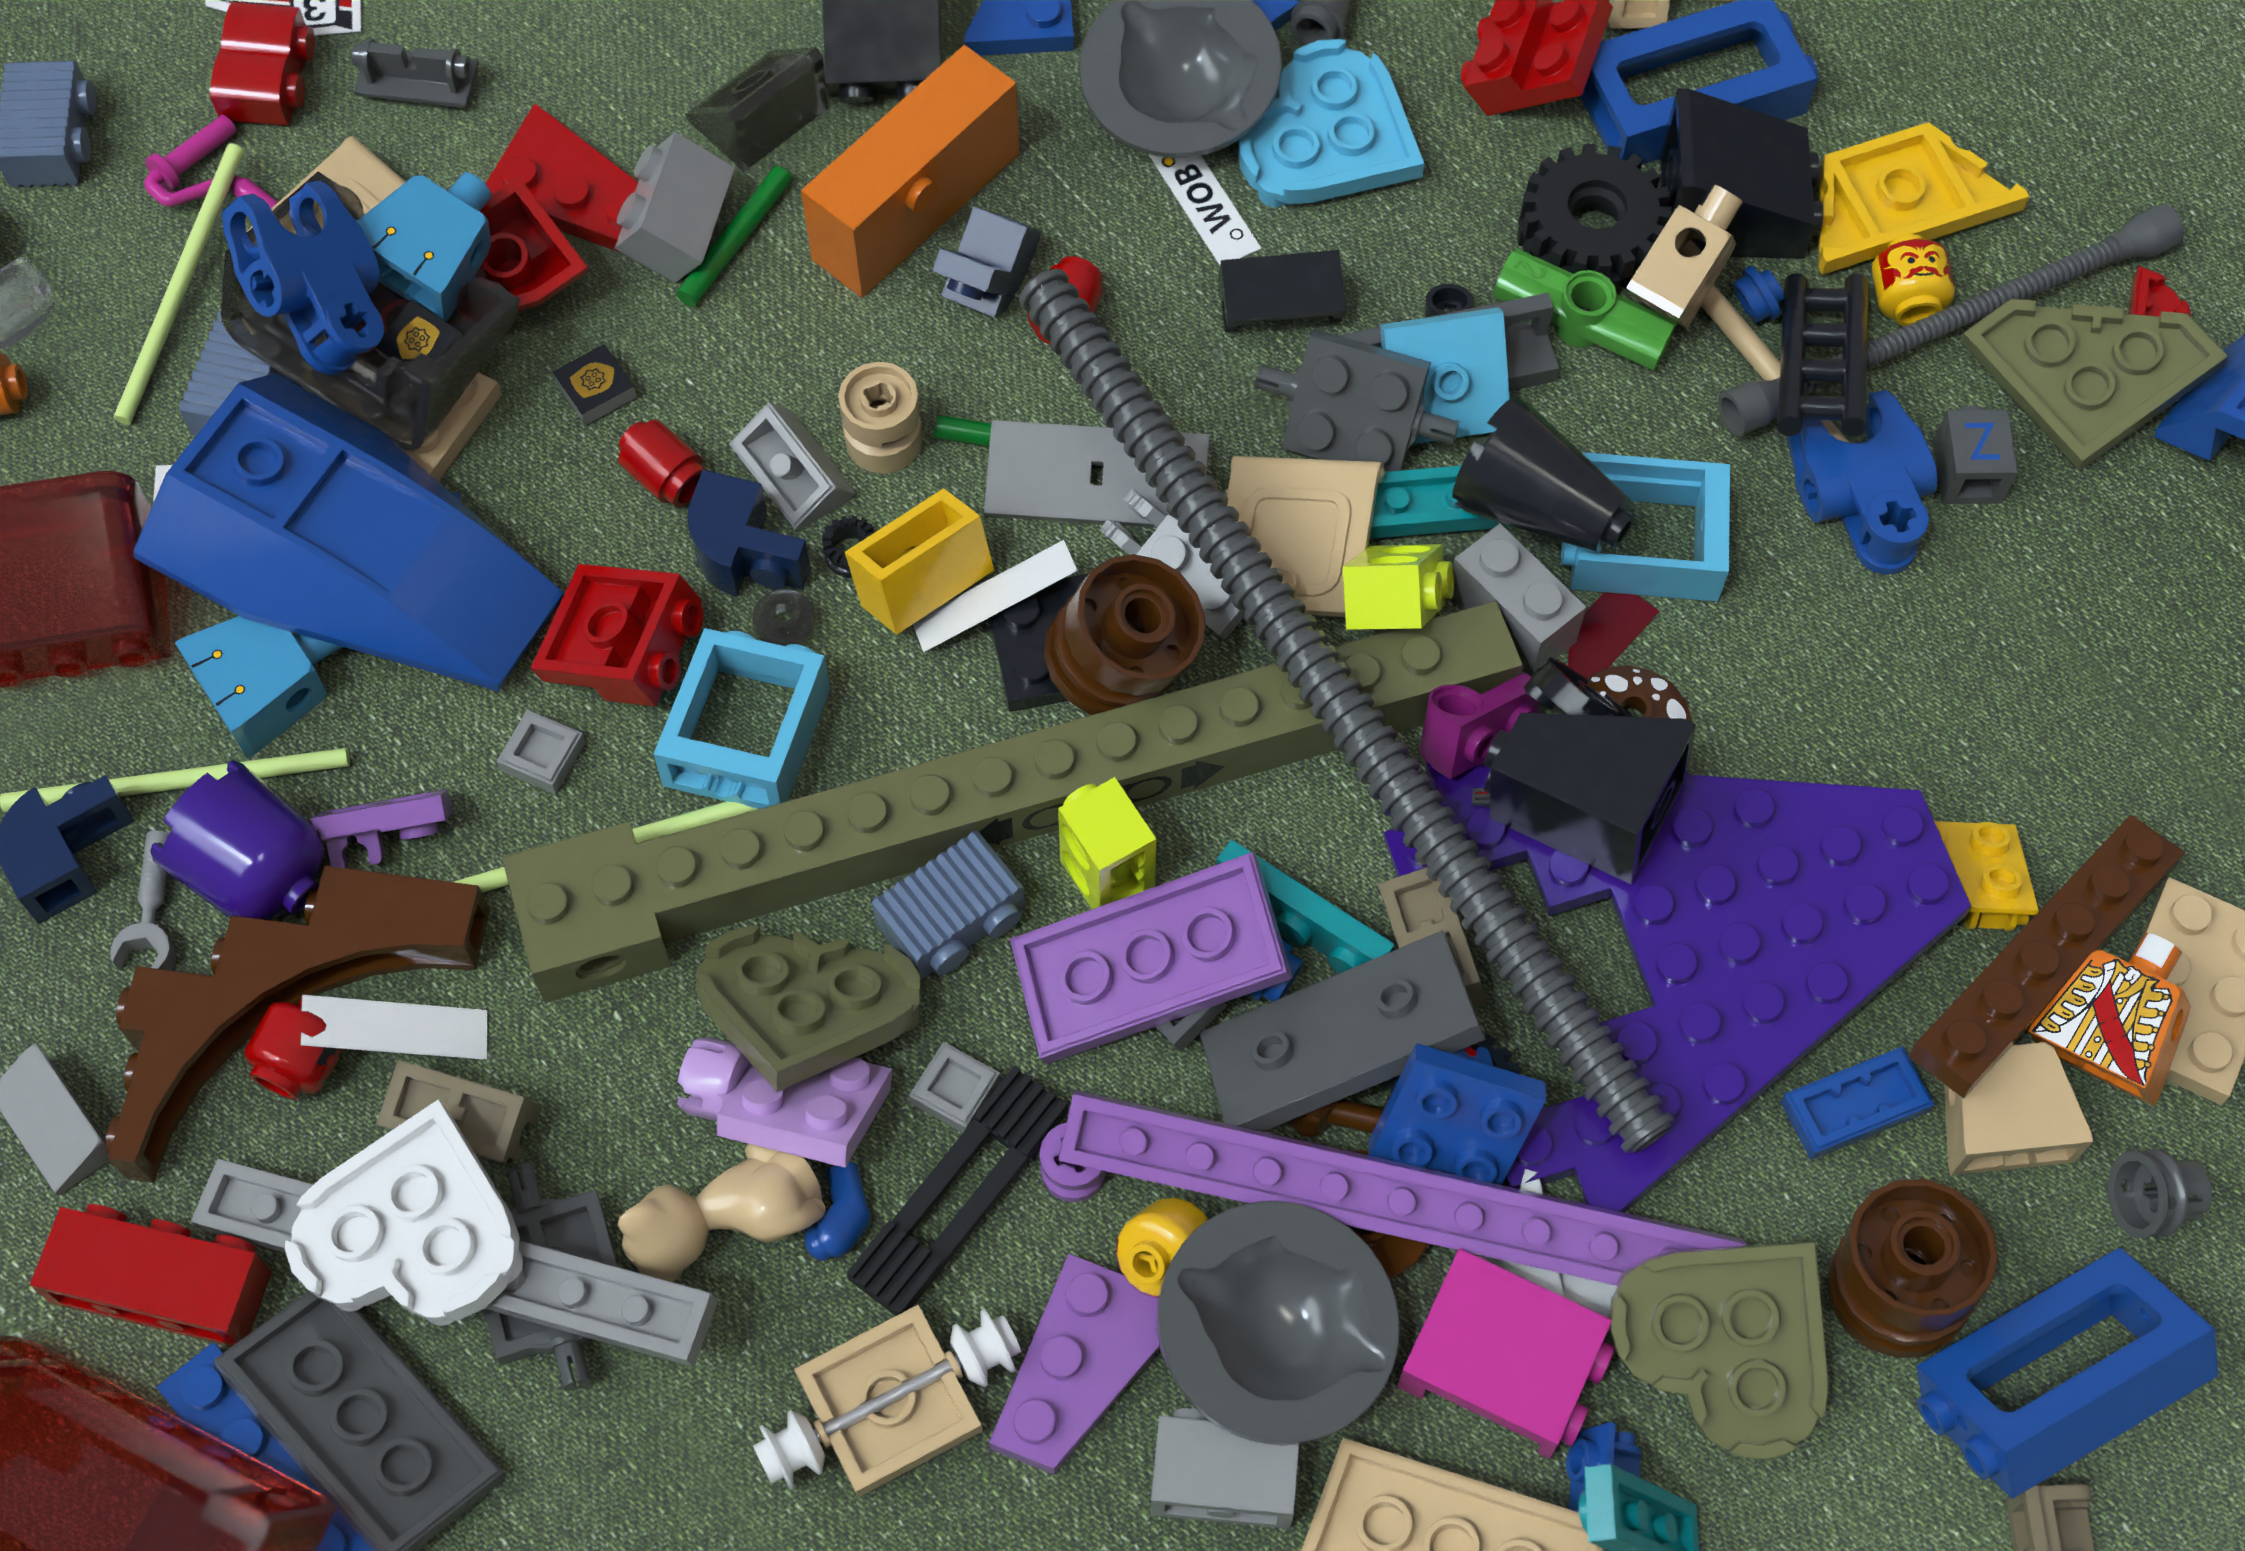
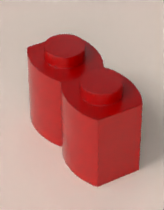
M240 2L230 3L223 24L221 49L214 63L210 85V98L218 117L225 115L235 122L289 125L294 108H301L304 102L305 84L301 74L304 62L311 61L315 51L314 30L311 26H306L300 7Z

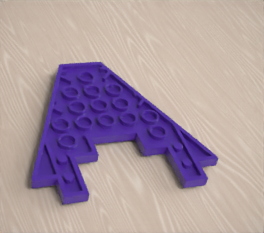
M1426 762V772L1432 780L1431 786L1433 791L1438 790L1444 797L1441 804L1442 807L1449 806L1456 814L1453 822L1455 824L1462 823L1466 827L1465 839L1476 841L1479 846L1476 853L1478 857L1485 856L1491 862L1488 871L1527 859L1548 916L1610 897L1652 1007L1601 1022L1599 1025H1608L1613 1031L1609 1039L1613 1044L1620 1042L1625 1048L1622 1054L1624 1060H1634L1638 1066L1634 1072L1637 1078H1647L1650 1083L1647 1089L1650 1096L1655 1094L1660 1096L1663 1103L1659 1108L1663 1114L1671 1112L1675 1117V1121L1672 1124L1673 1127L1661 1138L1635 1154L1633 1152L1626 1154L1620 1147L1624 1142L1623 1138L1620 1135L1612 1136L1608 1130L1612 1124L1608 1117L1601 1119L1595 1111L1599 1107L1596 1100L1587 1101L1584 1096L1543 1108L1505 1177L1508 1187L1520 1189L1525 1169L1537 1172L1525 1183L1540 1179L1541 1185L1575 1175L1585 1204L1626 1213L1966 917L1971 907L1920 790L1688 775L1632 884H1629L1490 819V808L1473 806L1471 803L1473 788H1484L1490 773V768L1484 766V764L1477 765L1449 779ZM1391 829L1384 832V842L1396 876L1399 877L1429 867L1427 864L1420 865L1415 860L1416 848L1409 849L1403 843L1404 831L1397 832Z

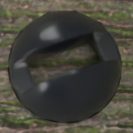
M1456 284L1435 286L1426 295L1425 317L1450 313L1445 311V307L1455 308V311L1473 308V296L1466 288Z

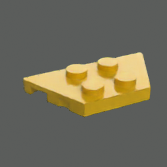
M1929 122L1826 154L1823 157L1819 171V200L1822 201L1823 221L1821 232L1818 236V269L1821 275L1876 258L1882 250L1889 246L1891 241L1903 235L1916 234L1924 239L1932 240L2022 211L2030 196L2026 189L2019 184H2016L2010 190L1984 172L1988 164L1970 150L1957 147L1952 142L1951 137Z

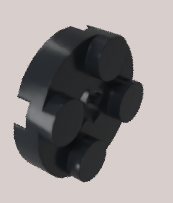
M1549 657L1524 686L1525 691L1552 711L1558 706L1564 714L1634 717L1608 694H1605L1603 697L1587 685L1589 680L1553 657Z

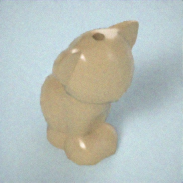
M747 1143L745 1147L747 1160L720 1174L696 1198H693L678 1187L667 1184L657 1186L638 1204L624 1212L618 1221L619 1229L623 1233L622 1249L627 1258L638 1268L639 1274L673 1283L681 1276L687 1266L691 1265L701 1256L706 1246L709 1230L731 1229L765 1243L780 1241L793 1233L810 1227L822 1219L825 1214L820 1184L810 1165L804 1157Z

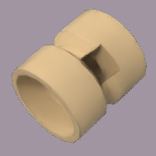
M878 361L863 364L851 371L841 383L838 395L847 453L856 465L869 472L886 474L900 471L914 461L920 453L923 441L916 383L906 370L893 363Z

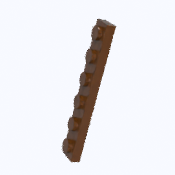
M2130 814L1915 1043L1908 1057L1964 1099L2033 1024L2093 951L2100 950L2174 870L2185 852Z

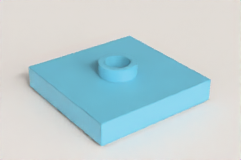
M1499 307L1380 325L1383 349L1431 362L1424 388L1425 412L1452 420H1460L1455 438L1491 433L1497 430L1487 422L1506 401L1510 400L1504 312ZM1418 435L1413 444L1436 440Z

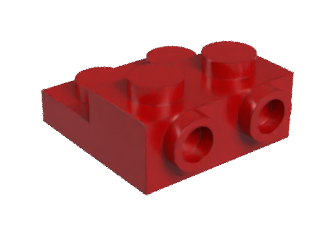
M1495 0L1490 16L1482 18L1478 23L1477 36L1479 45L1474 59L1466 61L1461 68L1463 87L1487 116L1581 96L1613 6L1608 0H1563L1557 3H1553L1552 0Z
M578 564L530 669L543 682L593 687L605 701L656 707L663 690H671L678 683L681 672L678 656L687 636H696L702 628L704 620L702 600L679 573Z

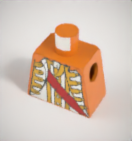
M2151 933L2144 934L2129 962L2103 950L2097 949L2093 951L2033 1022L2028 1030L2035 1043L2046 1042L2051 1044L2061 1061L2155 1106L2160 1098L2190 1012L2191 1005L2184 990L2167 981L2182 951L2171 942Z

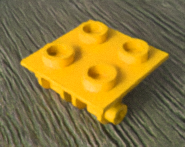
M1934 821L1971 904L1968 915L1964 917L1965 928L1975 929L1978 925V928L2014 931L2016 925H2027L2029 915H2036L2039 909L2016 825L1993 822Z

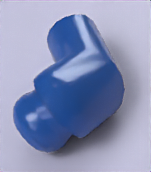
M848 1162L846 1167L835 1165L825 1172L833 1204L823 1215V1218L818 1221V1225L811 1226L805 1234L807 1251L813 1258L819 1261L829 1260L833 1256L836 1258L842 1257L850 1252L869 1226L870 1212L857 1163Z

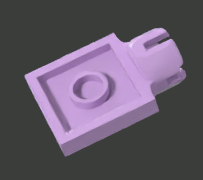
M712 1037L697 1038L686 1052L678 1077V1083L683 1086L684 1092L692 1096L689 1098L678 1097L677 1104L688 1115L716 1121L717 1136L846 1167L891 1091L892 1068L867 1063L862 1059L854 1057L776 1092L732 1042Z

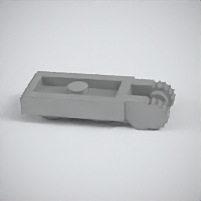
M1131 489L1125 496L1124 501L1128 503L1129 508L1139 517L1147 519L1157 527L1155 532L1144 545H1141L1132 537V533L1120 523L1113 522L1110 519L1106 520L1100 531L1129 555L1136 554L1159 559L1180 572L1198 594L1205 615V624L1219 636L1227 639L1243 619L1245 609L1239 610L1232 603L1234 594L1224 592L1221 587L1223 579H1217L1210 572L1212 563L1206 564L1199 557L1201 548H1194L1188 541L1190 533H1184L1177 526L1178 519L1173 518L1170 514L1166 516L1137 491Z

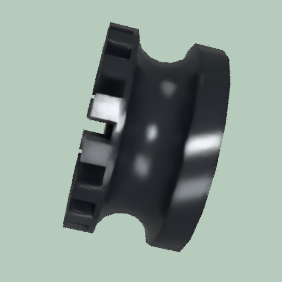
M854 515L847 519V516H841V520H833L832 525H828L825 528V533L822 536L826 564L838 576L852 578L846 555L843 557L842 548L836 546L841 541L850 538L858 539L861 542L876 532L871 523L867 524L866 519L862 517L859 520Z

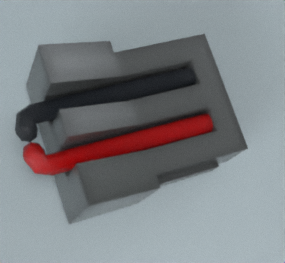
M1473 788L1472 805L1490 808V794L1485 792L1484 788Z

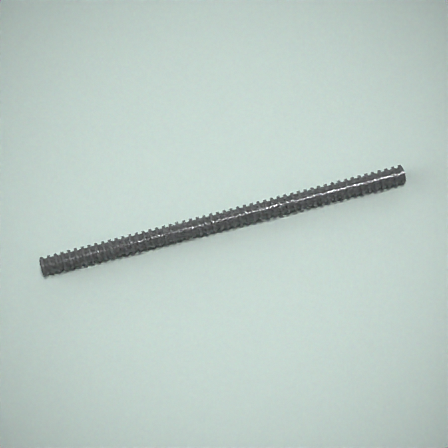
M1062 269L1044 271L1035 276L1026 284L1019 296L1021 307L1025 311H1029L1031 321L1036 326H1040L1041 335L1046 340H1050V347L1053 352L1061 355L1060 361L1063 366L1071 369L1073 380L1078 384H1082L1081 391L1088 399H1092L1093 408L1098 413H1103L1102 420L1109 428H1114L1113 436L1118 442L1124 443L1125 453L1130 458H1135L1134 465L1141 473H1146L1145 481L1152 488H1157V498L1162 503H1168L1167 512L1173 518H1179L1177 526L1182 532L1190 533L1188 537L1190 544L1194 548H1201L1199 557L1206 564L1212 563L1210 572L1215 578L1223 579L1221 587L1224 592L1234 594L1232 598L1234 606L1239 610L1245 609L1243 614L1244 620L1249 625H1257L1254 634L1259 640L1268 641L1265 649L1271 656H1279L1277 666L1283 672H1290L1288 681L1291 686L1302 688L1299 697L1304 703L1313 704L1310 712L1317 720L1324 719L1322 724L1323 731L1327 735L1336 736L1333 745L1337 750L1347 752L1345 761L1348 766L1359 768L1356 777L1361 783L1370 784L1368 794L1374 800L1381 799L1382 802L1379 807L1381 812L1385 816L1392 815L1394 817L1391 822L1393 829L1397 832L1404 831L1403 843L1409 849L1416 848L1417 850L1414 856L1415 860L1420 865L1427 864L1429 866L1426 872L1428 878L1431 881L1439 880L1441 885L1438 888V892L1444 898L1451 897L1453 901L1450 904V909L1456 915L1463 914L1465 918L1462 921V926L1465 930H1474L1477 935L1473 941L1477 947H1486L1488 949L1485 957L1487 961L1492 965L1498 963L1501 967L1498 972L1500 979L1504 982L1511 981L1513 986L1510 989V993L1514 998H1523L1525 1001L1522 1006L1524 1013L1536 1016L1537 1020L1534 1027L1538 1032L1546 1031L1550 1037L1546 1043L1549 1048L1553 1050L1558 1048L1562 1054L1558 1059L1564 1067L1571 1065L1574 1070L1571 1075L1574 1083L1580 1084L1583 1082L1587 1089L1583 1093L1586 1100H1596L1599 1105L1595 1111L1601 1119L1608 1117L1612 1124L1608 1130L1612 1136L1620 1135L1623 1138L1624 1142L1620 1146L1626 1154L1631 1152L1635 1154L1661 1138L1673 1127L1672 1124L1675 1121V1117L1671 1112L1663 1114L1659 1107L1663 1103L1660 1096L1657 1094L1650 1096L1647 1091L1650 1086L1647 1078L1641 1077L1638 1079L1634 1073L1638 1068L1634 1060H1624L1622 1057L1625 1051L1623 1045L1620 1042L1613 1044L1609 1039L1613 1031L1608 1025H1599L1597 1020L1600 1017V1013L1596 1008L1588 1009L1585 1003L1588 997L1585 992H1576L1573 989L1576 982L1574 977L1569 973L1563 975L1560 971L1564 963L1559 957H1550L1548 953L1551 945L1547 940L1539 941L1536 936L1539 929L1534 923L1527 924L1524 921L1527 912L1522 906L1514 907L1512 902L1515 895L1511 890L1501 889L1502 877L1498 873L1491 874L1488 871L1491 862L1485 856L1478 857L1476 853L1479 846L1476 841L1465 839L1466 827L1462 823L1455 824L1453 822L1456 814L1449 806L1442 807L1441 804L1444 797L1438 790L1431 791L1429 789L1432 784L1429 776L1418 774L1419 762L1415 758L1406 757L1409 748L1402 741L1395 742L1396 730L1391 725H1383L1386 717L1379 709L1372 710L1374 700L1368 693H1360L1363 685L1356 677L1349 678L1351 668L1346 662L1337 661L1340 656L1339 651L1334 646H1326L1328 643L1326 633L1322 630L1315 631L1317 626L1316 619L1311 614L1304 615L1306 606L1303 601L1292 599L1295 590L1288 583L1282 584L1284 575L1278 568H1270L1272 566V558L1266 552H1260L1261 543L1257 538L1249 537L1250 528L1243 521L1237 522L1239 520L1238 511L1233 506H1227L1228 497L1225 493L1216 491L1217 482L1211 476H1205L1207 468L1201 461H1194L1196 457L1194 450L1190 446H1184L1185 438L1179 431H1173V421L1168 416H1163V407L1160 403L1152 401L1153 393L1148 387L1142 386L1140 375L1136 371H1131L1132 365L1126 357L1121 356L1119 346L1115 342H1110L1109 332L1104 327H1100L1098 317L1094 313L1089 312L1090 306L1083 298H1079L1078 289L1069 283V277Z

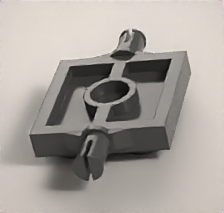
M1314 329L1309 336L1303 363L1295 374L1261 364L1254 383V389L1288 397L1289 420L1282 444L1283 449L1317 459L1383 462L1385 472L1403 470L1407 451L1418 435L1452 446L1460 420H1452L1425 412L1424 388L1431 362Z
M533 1164L520 1165L526 1190H524L521 1176L516 1166L506 1172L516 1206L510 1212L520 1237L519 1241L620 1268L601 1199L596 1189L563 1200L542 1199ZM484 1309L495 1356L501 1366L539 1353H555L564 1391L577 1390L571 1363L574 1365L577 1380L582 1388L592 1382L582 1349V1344L587 1343L590 1338Z

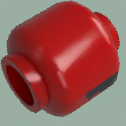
M301 997L297 1005L290 1002H276L268 1008L248 1042L244 1056L253 1068L249 1074L253 1081L277 1095L290 1100H297L300 1093L314 1094L322 1089L344 1049L301 1046V1032L313 1038L325 1031L327 1027L322 1018L309 1011H302Z

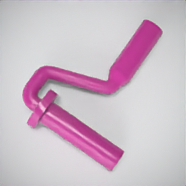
M221 115L166 156L161 157L153 153L147 157L145 164L150 173L145 178L144 186L149 195L166 207L179 206L206 196L213 179L176 192L173 191L180 186L179 175L237 133L232 121L227 116ZM235 174L230 188H232L236 198L254 193L259 198L264 199L270 208L278 203L252 180Z

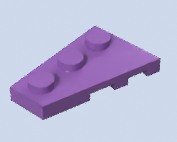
M1068 1254L989 1442L990 1449L1055 1475L1109 1412V1407L1131 1381L1145 1370L1155 1358V1353L1161 1348L1158 1331L1156 1330L1158 1298L1141 1293L1120 1273Z

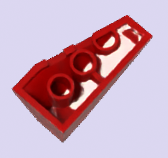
M519 176L494 192L491 199L479 211L488 219L491 242L490 250L446 323L460 330L539 306L589 272L588 266ZM378 281L375 290L368 295L381 315L385 334L409 301ZM362 321L354 328L357 333L366 326L365 321ZM373 348L366 353H359L356 361L378 355L379 353Z

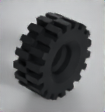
M1583 144L1581 155L1576 156L1572 147L1559 151L1557 163L1549 156L1540 163L1538 174L1533 172L1528 180L1518 222V246H1524V252L1572 274L1586 270L1602 273L1611 280L1615 286L1616 294L1620 284L1623 285L1628 293L1629 291L1626 287L1671 217L1672 207H1667L1670 198L1667 186L1658 188L1660 175L1654 168L1643 173L1641 168L1644 159L1634 153L1628 161L1619 158L1621 148L1609 145L1607 154L1596 153V144ZM1581 208L1601 209L1613 216L1617 224L1604 229L1590 228L1579 223L1572 216V212Z

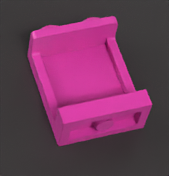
M1459 1248L1402 1370L1397 1388L1420 1399L1423 1398L1426 1390L1538 1443L1540 1447L1537 1453L1550 1459L1559 1441L1572 1447L1589 1408L1577 1403L1586 1379L1599 1385L1613 1355L1615 1347L1604 1341L1611 1324V1319Z

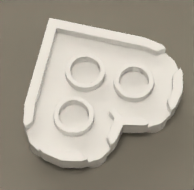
M436 1100L320 1178L300 1197L297 1206L302 1210L292 1226L291 1242L285 1241V1251L292 1273L318 1298L333 1303L343 1311L350 1312L392 1295L409 1312L424 1317L430 1323L438 1326L448 1325L455 1320L463 1319L485 1309L506 1288L508 1283L514 1281L519 1276L523 1267V1257L519 1251L520 1237L512 1213L452 1115L439 1100Z

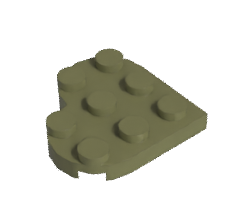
M752 925L728 931L708 943L705 948V959L697 968L696 996L705 1013L776 1092L886 1044L902 1033L916 1028L920 1021V974L907 956L892 946L885 944L884 954L870 949H850V939H841L818 945L802 933L793 931V940L778 935H760V926Z
M1798 1241L1669 1251L1643 1259L1635 1267L1625 1270L1619 1277L1617 1289L1611 1298L1609 1319H1611L1609 1331L1615 1352L1635 1377L1649 1383L1660 1391L1685 1394L1691 1417L1700 1427L1704 1436L1711 1442L1728 1450L1737 1457L1766 1460L1793 1452L1798 1448L1795 1445L1811 1434L1818 1418L1822 1419L1826 1412L1829 1384L1815 1242Z

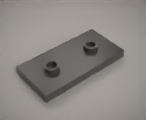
M1443 930L1200 1033L1225 1124L1261 1132L1401 1075L1416 1043L1448 1053H1454L1485 1040L1451 945Z
M308 1291L214 1359L215 1370L218 1371L224 1381L373 1551H417L504 1481V1471L359 1310L343 1311L333 1303L320 1299Z

